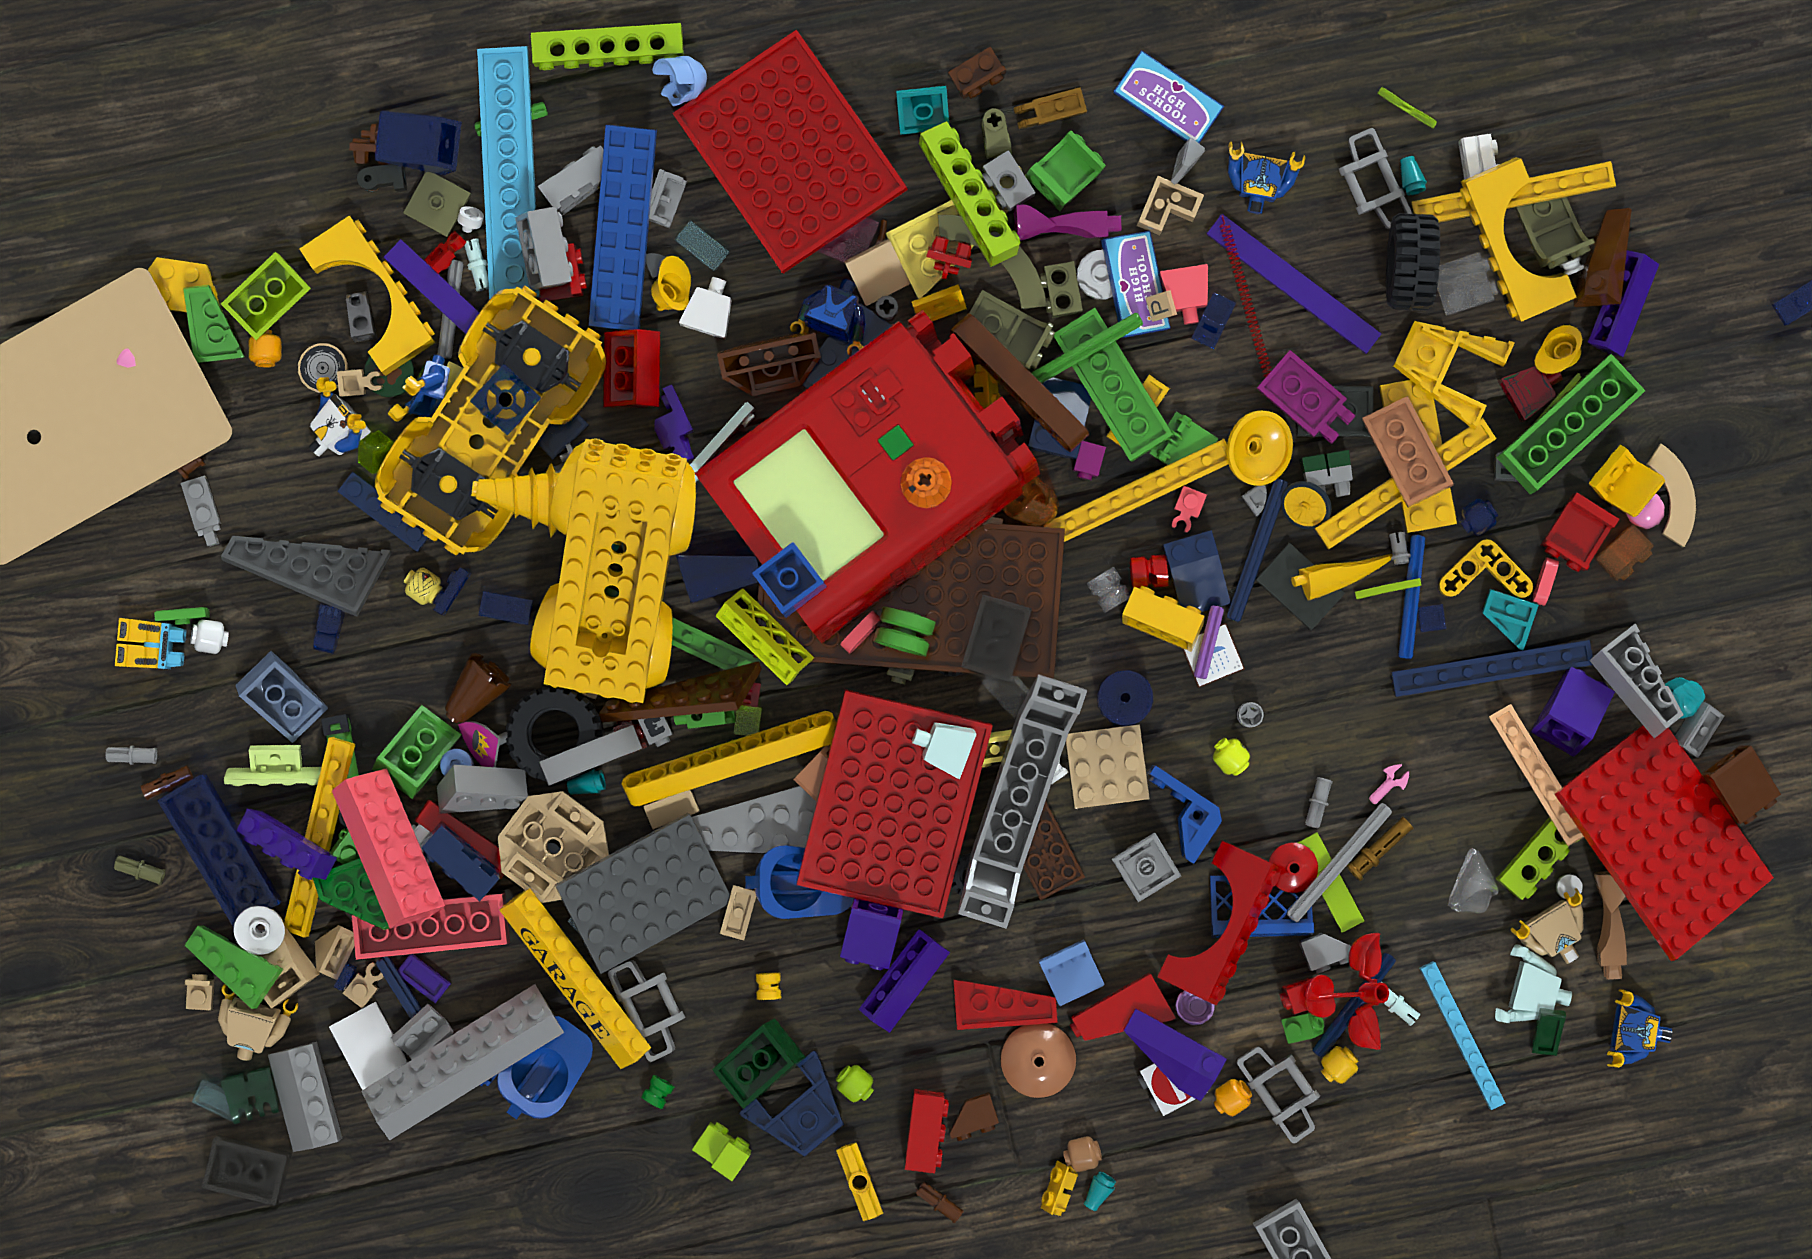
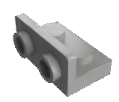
M427 1004L400 1028L391 1039L412 1060L450 1037L454 1031L447 1020Z

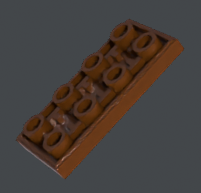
M1046 801L1023 866L1040 900L1085 878Z

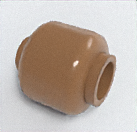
M1089 1136L1070 1140L1067 1146L1068 1150L1063 1151L1066 1165H1072L1076 1172L1097 1168L1099 1161L1102 1160L1098 1141H1093Z

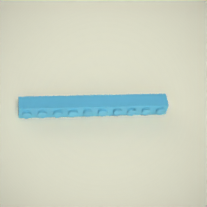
M1432 961L1420 967L1419 969L1488 1108L1493 1110L1505 1104L1436 963Z

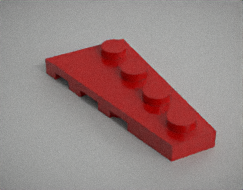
M953 979L957 1030L1058 1023L1056 997Z

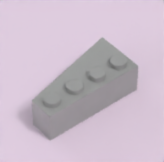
M1635 623L1589 661L1653 738H1656L1681 718L1683 713L1669 686H1665L1660 676L1662 673L1658 665L1655 666L1648 654L1650 650L1646 642L1643 643L1638 635L1640 631Z

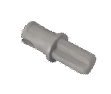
M131 745L130 748L108 747L105 756L108 762H129L130 765H134V763L156 764L157 748H135L134 745Z
M1320 777L1316 779L1313 796L1309 798L1311 804L1305 822L1309 827H1320L1325 806L1329 805L1327 799L1331 784L1333 783L1331 780Z

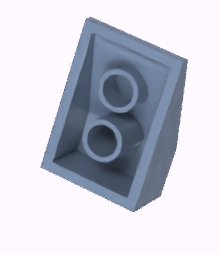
M272 651L235 685L239 697L292 743L328 709L326 704Z

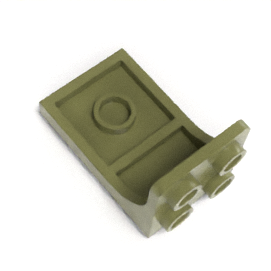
M1567 197L1514 207L1541 268L1548 266L1549 269H1553L1568 261V256H1571L1573 260L1591 251L1590 246L1595 243L1594 239L1589 240L1582 232Z
M984 290L981 291L969 313L1028 371L1030 368L1036 369L1043 356L1040 353L1042 346L1047 348L1055 334L1052 331V323L1041 322Z

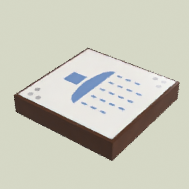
M1226 623L1220 625L1206 679L1194 676L1204 632L1199 634L1192 652L1182 648L1198 688L1245 669Z

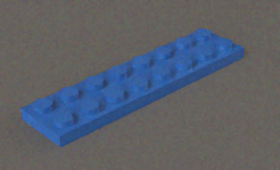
M606 125L589 326L622 330L640 329L657 130Z

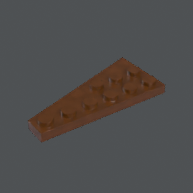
M759 661L646 690L643 703H630L624 699L613 698L605 703L599 716L601 722L735 711L740 708L762 668Z

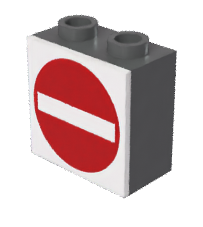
M1153 1062L1138 1068L1141 1075L1137 1076L1144 1090L1149 1088L1153 1096L1149 1098V1101L1155 1112L1160 1110L1164 1116L1195 1100V1098L1178 1090Z

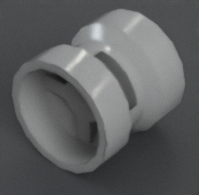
M1253 702L1242 704L1236 713L1239 723L1245 727L1259 725L1264 717L1261 706Z

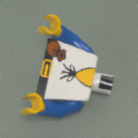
M328 377L318 378L316 386L318 391L321 392L320 406L310 426L318 437L309 445V448L319 457L328 448L338 455L357 449L360 440L371 431L365 422L361 420V414H356L346 401L331 393L336 390L335 382L329 381Z

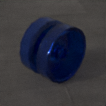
M1130 670L1117 671L1107 676L1099 685L1096 695L1097 706L1101 714L1111 723L1118 725H1134L1148 715L1153 704V690L1148 680L1139 673ZM1123 693L1129 694L1130 699L1127 703L1121 701V695Z

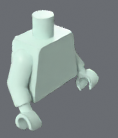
M1519 944L1514 945L1510 955L1522 957L1523 961H1520L1508 1006L1512 1009L1506 1012L1496 1008V1021L1510 1023V1021L1537 1020L1540 1008L1554 1009L1555 1003L1569 1006L1572 992L1560 989L1561 978L1556 976V968L1528 948Z

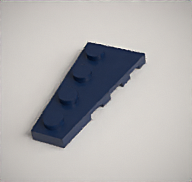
M854 300L851 306L856 307L858 310L854 315L855 318L852 319L849 341L830 334L819 349L821 358L802 386L808 389L859 351L856 346H853L852 354L849 356L847 353L848 346L853 344L856 323L862 324L860 344L863 347L892 325ZM853 307L848 308L844 315L847 316V313H850Z

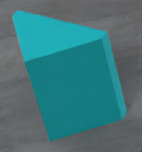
M946 86L896 91L900 135L924 132L946 121L949 124Z

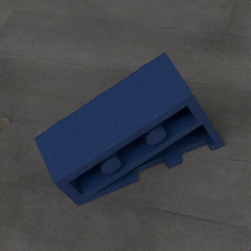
M442 821L421 844V848L424 850L423 855L432 863L436 861L447 876L458 881L461 887L473 895L479 902L500 879L499 869Z

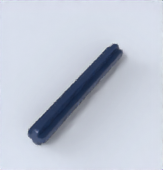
M1384 953L1378 974L1370 978L1377 979V983H1380L1395 964L1396 959L1389 953ZM1364 980V981L1362 982V984L1359 986V988H1360L1364 983H1369V982H1367V981ZM1360 997L1350 998L1314 1046L1312 1051L1317 1056L1323 1058L1347 1028L1350 1018L1356 1015L1355 1010L1365 1004Z

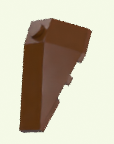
M1622 208L1606 211L1594 239L1595 243L1591 246V251H1589L1585 260V268L1581 270L1575 288L1577 298H1574V307L1621 304L1632 209Z

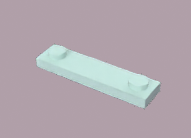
M748 402L745 403L690 464L694 472L706 465L741 425L746 427L753 420L755 415L752 413L755 409ZM695 475V483H696L699 479H698L697 476Z

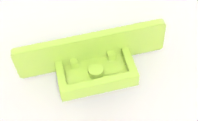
M250 745V768H228L224 777V784H232L233 786H242L244 784L266 786L280 783L287 786L295 783L317 785L321 767H302L301 745Z

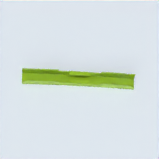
M1381 87L1377 93L1429 127H1435L1436 120L1412 107L1387 89Z
M1579 373L1572 378L1536 421L1578 383L1581 378Z
M1421 578L1356 591V599L1422 586Z

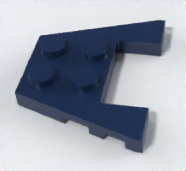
M815 1050L797 1065L813 1086L775 1118L769 1114L758 1099L754 1100L739 1113L743 1118L757 1125V1127L771 1134L804 1157L844 1125L820 1058Z

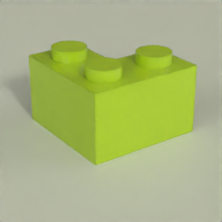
M710 1122L692 1150L712 1163L713 1169L733 1181L751 1154L750 1144L738 1136L734 1139L728 1135L729 1130L722 1124L716 1122L714 1125Z

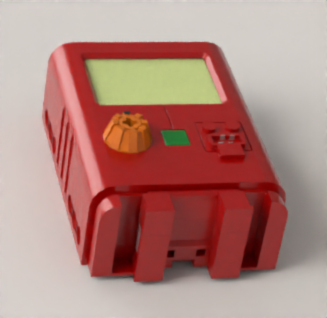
M923 310L908 320L909 326L907 328L899 321L695 472L702 485L762 565L794 542L827 587L796 610L821 644L1023 494L1022 487L1040 474L1038 462L1027 445L1023 443L1019 446L1014 440L1017 436L1019 438L1023 436L1020 419L1002 396L983 409L964 384L966 380L976 374L971 355L954 333L950 335L948 341L941 344L937 338L933 322Z

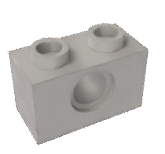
M1009 150L983 166L982 170L984 173L982 176L984 182L989 188L991 186L994 187L997 192L995 198L1002 209L1006 207L1010 212L1016 208V205H1021L1035 196L1034 189ZM1006 176L1012 178L1014 185L1008 189L1003 188L999 182L1001 178Z

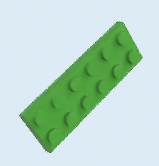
M1093 308L1055 332L1054 338L1065 354L1108 329L1097 309ZM1116 341L1072 366L1131 462L1174 436Z

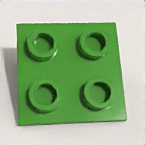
M1176 411L1168 424L1174 436L1153 448L1149 454L1169 465L1216 443L1218 438L1192 422V419L1186 415H1181Z

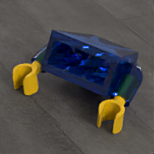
M843 279L839 288L825 285L822 290H818L806 297L797 316L799 320L793 322L790 326L791 331L795 332L798 325H800L801 332L799 334L808 333L809 328H812L848 343L851 339L853 344L847 348L849 356L852 354L853 346H856L859 350L862 349L863 346L860 342L864 338L866 322L864 309L859 305V298L853 294L856 284L851 280Z

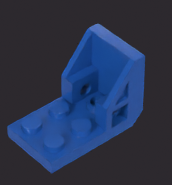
M1152 765L1147 772L1151 776L1150 782L1161 789L1167 786L1172 790L1170 795L1183 803L1188 800L1177 819L1181 855L1194 864L1222 822L1219 807L1156 765ZM1195 811L1200 814L1198 819L1193 817Z

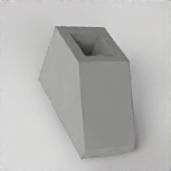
M1324 933L1298 941L1310 971L1316 970V973H1321L1331 968L1329 964L1339 961L1340 965L1349 962L1351 946Z

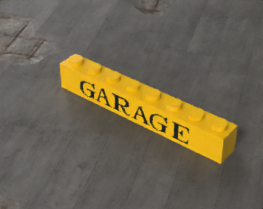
M529 888L521 892L499 909L618 1067L622 1069L638 1061L651 1048L532 890Z

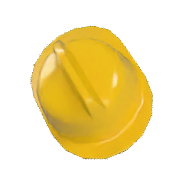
M668 256L663 259L659 267L658 278L652 284L651 295L656 302V309L658 311L671 309L680 311L684 310L688 305L691 275L688 267L679 257Z
M1563 325L1552 330L1536 354L1534 360L1536 368L1545 374H1555L1576 364L1581 355L1583 340L1581 332L1571 325Z

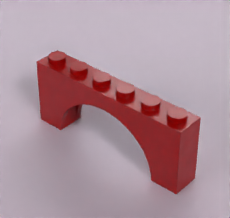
M1224 841L1221 842L1212 864L1225 874L1232 889L1233 908L1227 928L1220 939L1201 954L1186 958L1174 957L1168 954L1158 975V978L1216 1006L1225 995V987L1229 979L1236 972V964L1240 956L1247 949V941L1250 934L1257 928L1258 917L1262 909L1267 906L1269 894L1273 886L1278 883L1281 868Z

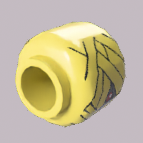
M420 568L416 572L411 570L404 579V583L407 584L405 588L406 595L421 605H425L428 602L432 604L443 588L440 586V578L426 568Z

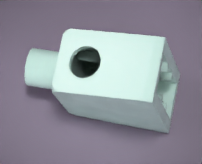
M936 722L933 724L930 733L916 729L912 743L924 747L922 757L925 761L960 779L975 740L976 732L972 728Z

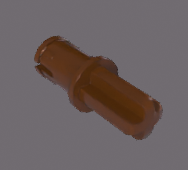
M923 1182L916 1191L918 1196L934 1207V1211L938 1210L953 1223L960 1218L964 1211L948 1200L946 1194H940L926 1182Z

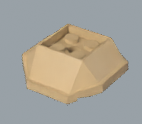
M564 791L528 796L498 836L501 872L524 890L530 888L542 903L562 900L555 884L609 856L604 821ZM551 839L559 841L561 845L560 851L556 854L548 850V842Z

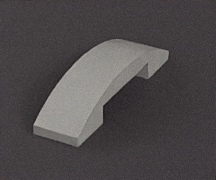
M632 725L539 763L549 786L640 750L642 746Z

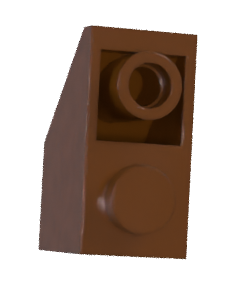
M987 1092L964 1101L949 1131L951 1139L957 1138V1141L972 1137L971 1132L980 1130L981 1133H985L995 1129V1124H998L999 1121L990 1093Z

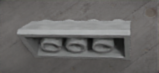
M317 1041L268 1054L293 1152L313 1149L340 1141L342 1134Z

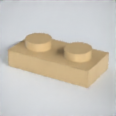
M733 885L720 934L745 940L756 900L754 890Z

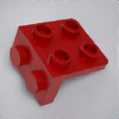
M574 243L568 244V252H566L567 260L571 262L573 267L572 281L558 287L540 290V298H536L540 302H544L545 299L547 301L584 296L583 289L587 288L585 273L581 274L579 264H583L581 249H577Z

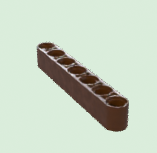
M968 313L950 330V333L956 335L969 354L1067 451L1072 452L1089 436L1085 426L973 315Z

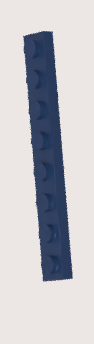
M1590 640L1396 671L1391 672L1394 695L1399 697L1565 670L1571 666L1573 668L1593 665L1589 661L1593 656Z

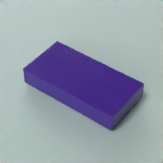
M410 954L398 969V972L405 981L434 1003H437L451 985L450 981L415 954Z

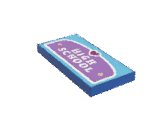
M1142 50L1113 92L1185 142L1189 138H1193L1196 142L1200 143L1224 108L1216 100Z
M1150 231L1101 240L1118 322L1134 313H1138L1143 321L1142 326L1121 338L1170 329L1169 318L1152 322L1146 302V297L1163 292Z

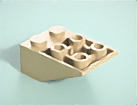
M260 924L257 929L264 930L265 926ZM286 926L281 945L271 953L259 955L265 958L267 962L283 968V971L264 997L271 1009L285 1001L320 974L316 971V968Z

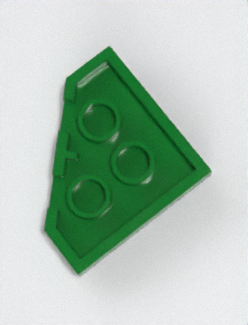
M360 858L332 868L326 880L313 877L318 897L322 902L383 930L389 929V925Z

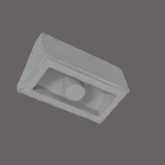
M1702 702L1695 715L1687 717L1675 735L1679 745L1685 751L1699 758L1724 718V715L1710 704Z

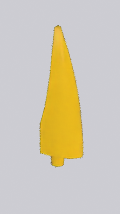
M1393 554L1354 562L1317 564L1299 569V575L1292 577L1291 582L1294 587L1302 585L1307 600H1312L1342 589L1366 577L1389 562Z

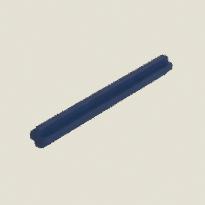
M1276 479L1273 482L1227 614V618L1240 622L1281 508L1282 493L1288 487V482L1282 479Z

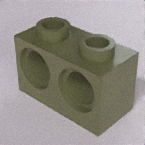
M1074 261L1044 266V273L1040 274V280L1043 288H1047L1048 298H1045L1046 313L1051 312L1052 318L1082 313L1083 309ZM1055 272H1061L1065 276V282L1055 284L1051 279V275ZM1060 296L1068 298L1070 302L1069 307L1060 309L1056 305V299Z

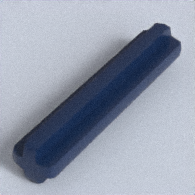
M381 957L376 961L377 967L410 1019L413 1018L422 1009L390 957Z

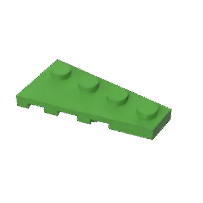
M197 926L185 944L202 963L251 1009L258 1008L283 971V968L278 965H273L267 962L265 958L247 952L240 945L228 941L226 937L205 926Z

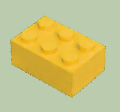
M1141 586L1140 589L1134 587L1122 614V623L1192 652L1204 624V615H1201V610L1192 606L1184 608L1177 605V600L1168 596L1160 598L1154 595L1155 592L1147 587Z

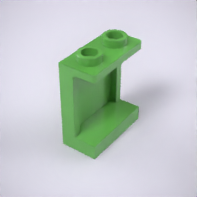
M1069 131L1046 156L1029 169L1025 177L1061 211L1102 172L1106 165L1097 152H1092L1086 146L1085 140L1080 135Z

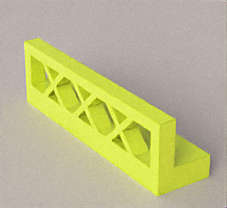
M743 588L728 599L716 614V617L786 685L791 683L799 671L814 659ZM741 598L748 605V609H742L736 601ZM755 617L762 618L766 622V627L759 626L755 622ZM773 635L780 636L784 640V644L777 643L773 639ZM791 652L798 653L804 660L797 663L791 657Z

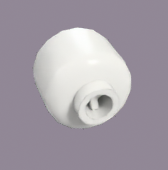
M201 619L197 625L193 624L190 644H194V648L198 652L217 654L221 650V646H227L229 632L224 631L222 622Z

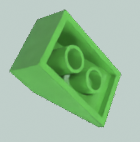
M421 705L377 757L372 770L379 771L387 768L394 786L413 799L440 765L443 755L453 748L462 734Z

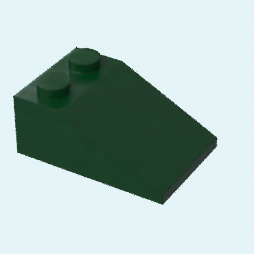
M774 1018L758 1028L712 1070L744 1109L806 1057Z

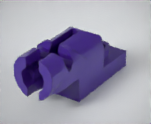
M671 384L662 388L665 395H662L661 398L666 409L672 408L673 411L655 420V432L664 450L675 449L672 452L673 454L687 458V462L694 459L691 451L689 438H685V436L694 431Z

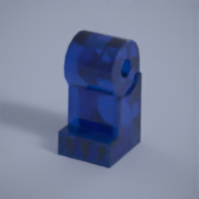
M320 604L313 649L334 654L345 612L332 606Z

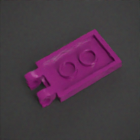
M1291 350L1257 387L1258 391L1313 438L1319 432L1331 444L1339 436L1329 426L1338 416L1347 425L1355 418V415L1343 406L1347 398Z

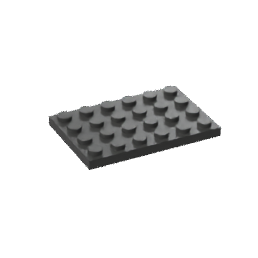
M689 813L555 884L600 974L728 905L730 894Z

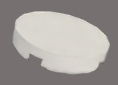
M1096 250L1088 253L1081 260L1077 269V281L1087 296L1106 300L1113 297L1104 252L1103 250Z

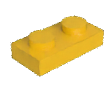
M958 284L912 301L915 314L923 310L931 321L967 309Z

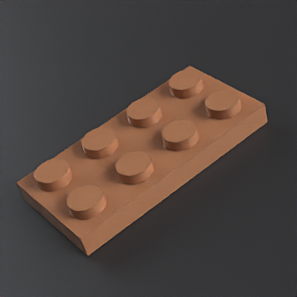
M1408 396L1362 418L1369 435L1408 508L1453 486L1454 483Z

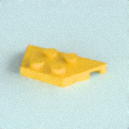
M157 257L147 270L154 279L170 311L187 313L183 291L185 287L210 285L218 301V295L211 279L212 276L206 264Z

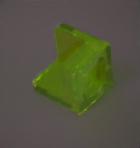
M380 430L368 434L359 442V464L371 474L377 473L394 442Z
M741 705L736 710L734 734L748 736L759 732L763 708Z

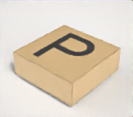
M1171 290L1146 297L1152 322L1177 315Z

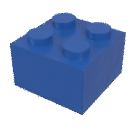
M794 542L752 572L786 618L827 587Z

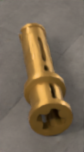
M1402 817L1369 849L1367 847L1363 848L1361 854L1354 861L1348 863L1347 869L1355 878L1362 881L1363 875L1373 866L1377 867L1380 862L1379 859L1407 833L1413 830V826Z

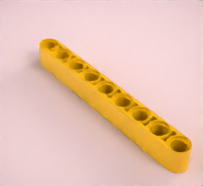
M819 712L631 773L623 778L621 784L631 805L641 806L831 745L836 721L831 712Z

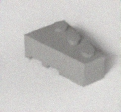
M601 145L597 148L595 146L589 148L583 153L582 158L576 162L569 163L561 172L538 186L551 206L556 207L557 212H560L562 216L600 189L604 151Z
M453 765L437 786L439 814L519 808L528 797L525 771L521 769Z

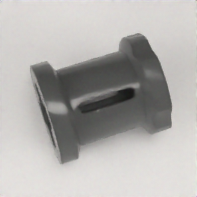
M883 296L876 302V314L883 320H892L897 315L898 304L893 297ZM885 302H889V306L894 307V309L890 310V314H885L884 310H880V307H884Z

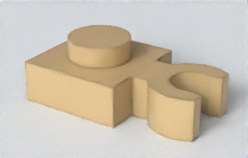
M363 369L337 371L339 397L366 394L365 387L374 391L382 389L383 385H374L372 383V378L380 376L381 372L373 371L364 376Z
M375 962L367 966L365 977L358 973L343 992L345 996L362 1009L379 989L374 985V982L384 978L381 972L378 976L372 973V968L376 965Z

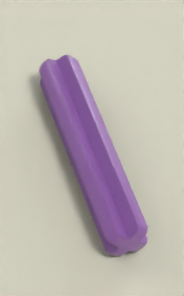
M1210 607L1194 672L1196 678L1206 679L1208 676L1224 612L1222 607Z

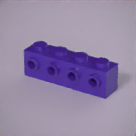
M1627 250L1621 304L1602 305L1589 338V344L1604 353L1620 357L1624 356L1659 267L1657 262L1645 254Z
M247 808L236 830L244 835V841L255 846L257 844L263 847L261 850L263 853L281 858V864L292 869L294 867L299 870L298 874L308 880H312L313 877L326 880L337 859L333 854L262 811Z
M919 929L858 1010L872 1022L890 1033L950 952Z

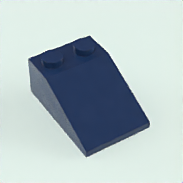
M1054 377L1043 382V385L1085 426L1091 396L1084 385ZM1034 419L1027 447L1032 450L1076 460L1080 444L1072 452L1067 451Z
M1212 530L1161 546L1166 556L1167 567L1180 606L1184 608L1192 606L1204 612L1210 610L1211 606L1221 607L1231 604Z

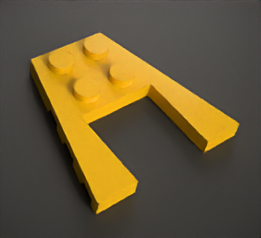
M1414 321L1394 363V367L1475 430L1487 405L1442 385L1443 378L1458 346L1504 367L1515 342H1502L1495 340L1496 338L1469 335V332H1455L1445 330L1446 327Z

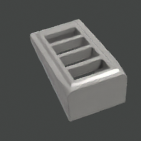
M1189 138L1178 152L1171 182L1174 185L1190 171L1205 152V148L1193 138Z

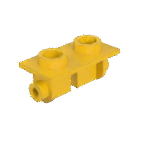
M979 364L975 365L974 388L983 387V392L975 393V398L985 409L1001 396L998 393V382Z
M1057 1161L1050 1173V1182L1047 1191L1042 1196L1041 1209L1051 1215L1061 1216L1062 1212L1066 1211L1071 1195L1063 1193L1064 1188L1073 1190L1078 1177V1173L1074 1171L1071 1165L1067 1166Z

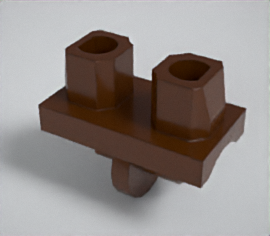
M371 124L370 130L361 131V137L370 139L353 138V141L350 142L349 150L353 151L354 161L359 164L369 163L370 152H378V164H392L394 153L398 149V141L378 140V138L387 139V131H378V124Z

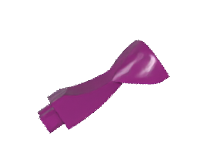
M1016 205V208L1013 209L1014 231L1018 234L1020 241L1048 232L1068 233L1085 238L1108 237V232L1122 231L1121 216H1108L1107 211L1075 212L1048 218L1028 205Z

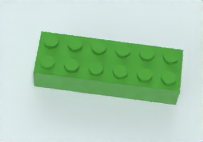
M1610 354L1496 458L1525 490L1532 494L1554 476L1643 394L1645 390L1619 361Z

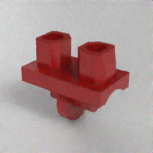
M936 235L932 246L928 247L926 257L945 262V264L935 262L934 269L943 271L941 278L946 279L948 273L958 275L959 268L950 266V263L966 268L971 267V244L959 241L956 253L947 252L949 239Z

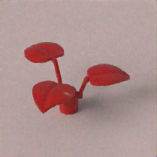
M1380 933L1363 935L1351 946L1349 952L1350 966L1353 970L1359 971L1360 978L1369 982L1364 983L1359 988V992L1334 993L1333 981L1326 975H1317L1310 980L1304 996L1305 1006L1309 1013L1321 1018L1328 1017L1334 1013L1336 1008L1334 998L1360 997L1367 1004L1355 1010L1356 1015L1350 1018L1348 1024L1349 1037L1356 1046L1375 1050L1381 1049L1377 1015L1371 1006L1385 1003L1389 997L1387 985L1385 983H1377V979L1370 978L1378 974L1381 968Z

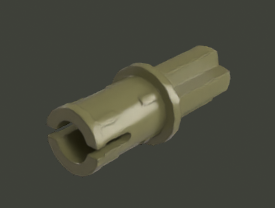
M118 856L114 864V869L133 875L137 880L142 878L158 885L162 884L166 873L165 869L147 865L143 860L138 862L123 856Z

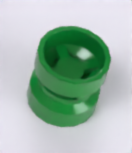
M653 1075L650 1080V1089L644 1090L641 1098L653 1106L663 1109L666 1103L665 1097L672 1093L675 1086L663 1078Z

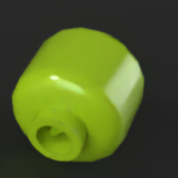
M847 1065L836 1078L838 1082L837 1090L851 1102H857L860 1099L865 1101L874 1091L871 1088L873 1077L858 1065H853L852 1067Z

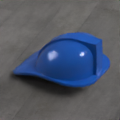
M786 845L774 847L763 855L756 868L755 876H745V889H755L756 897L763 909L771 916L780 919L836 915L847 910L852 905L854 898L796 885L805 849L803 847Z
M555 1016L564 1031L563 1034L498 1073V1089L501 1095L511 1104L507 1113L515 1119H518L521 1113L539 1119L556 1114L565 1104L591 1060L593 1047L590 1038L562 1017Z

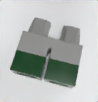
M1349 450L1299 459L1306 482L1316 484L1325 492V485L1334 484L1336 497L1350 495L1349 481H1352L1353 477Z

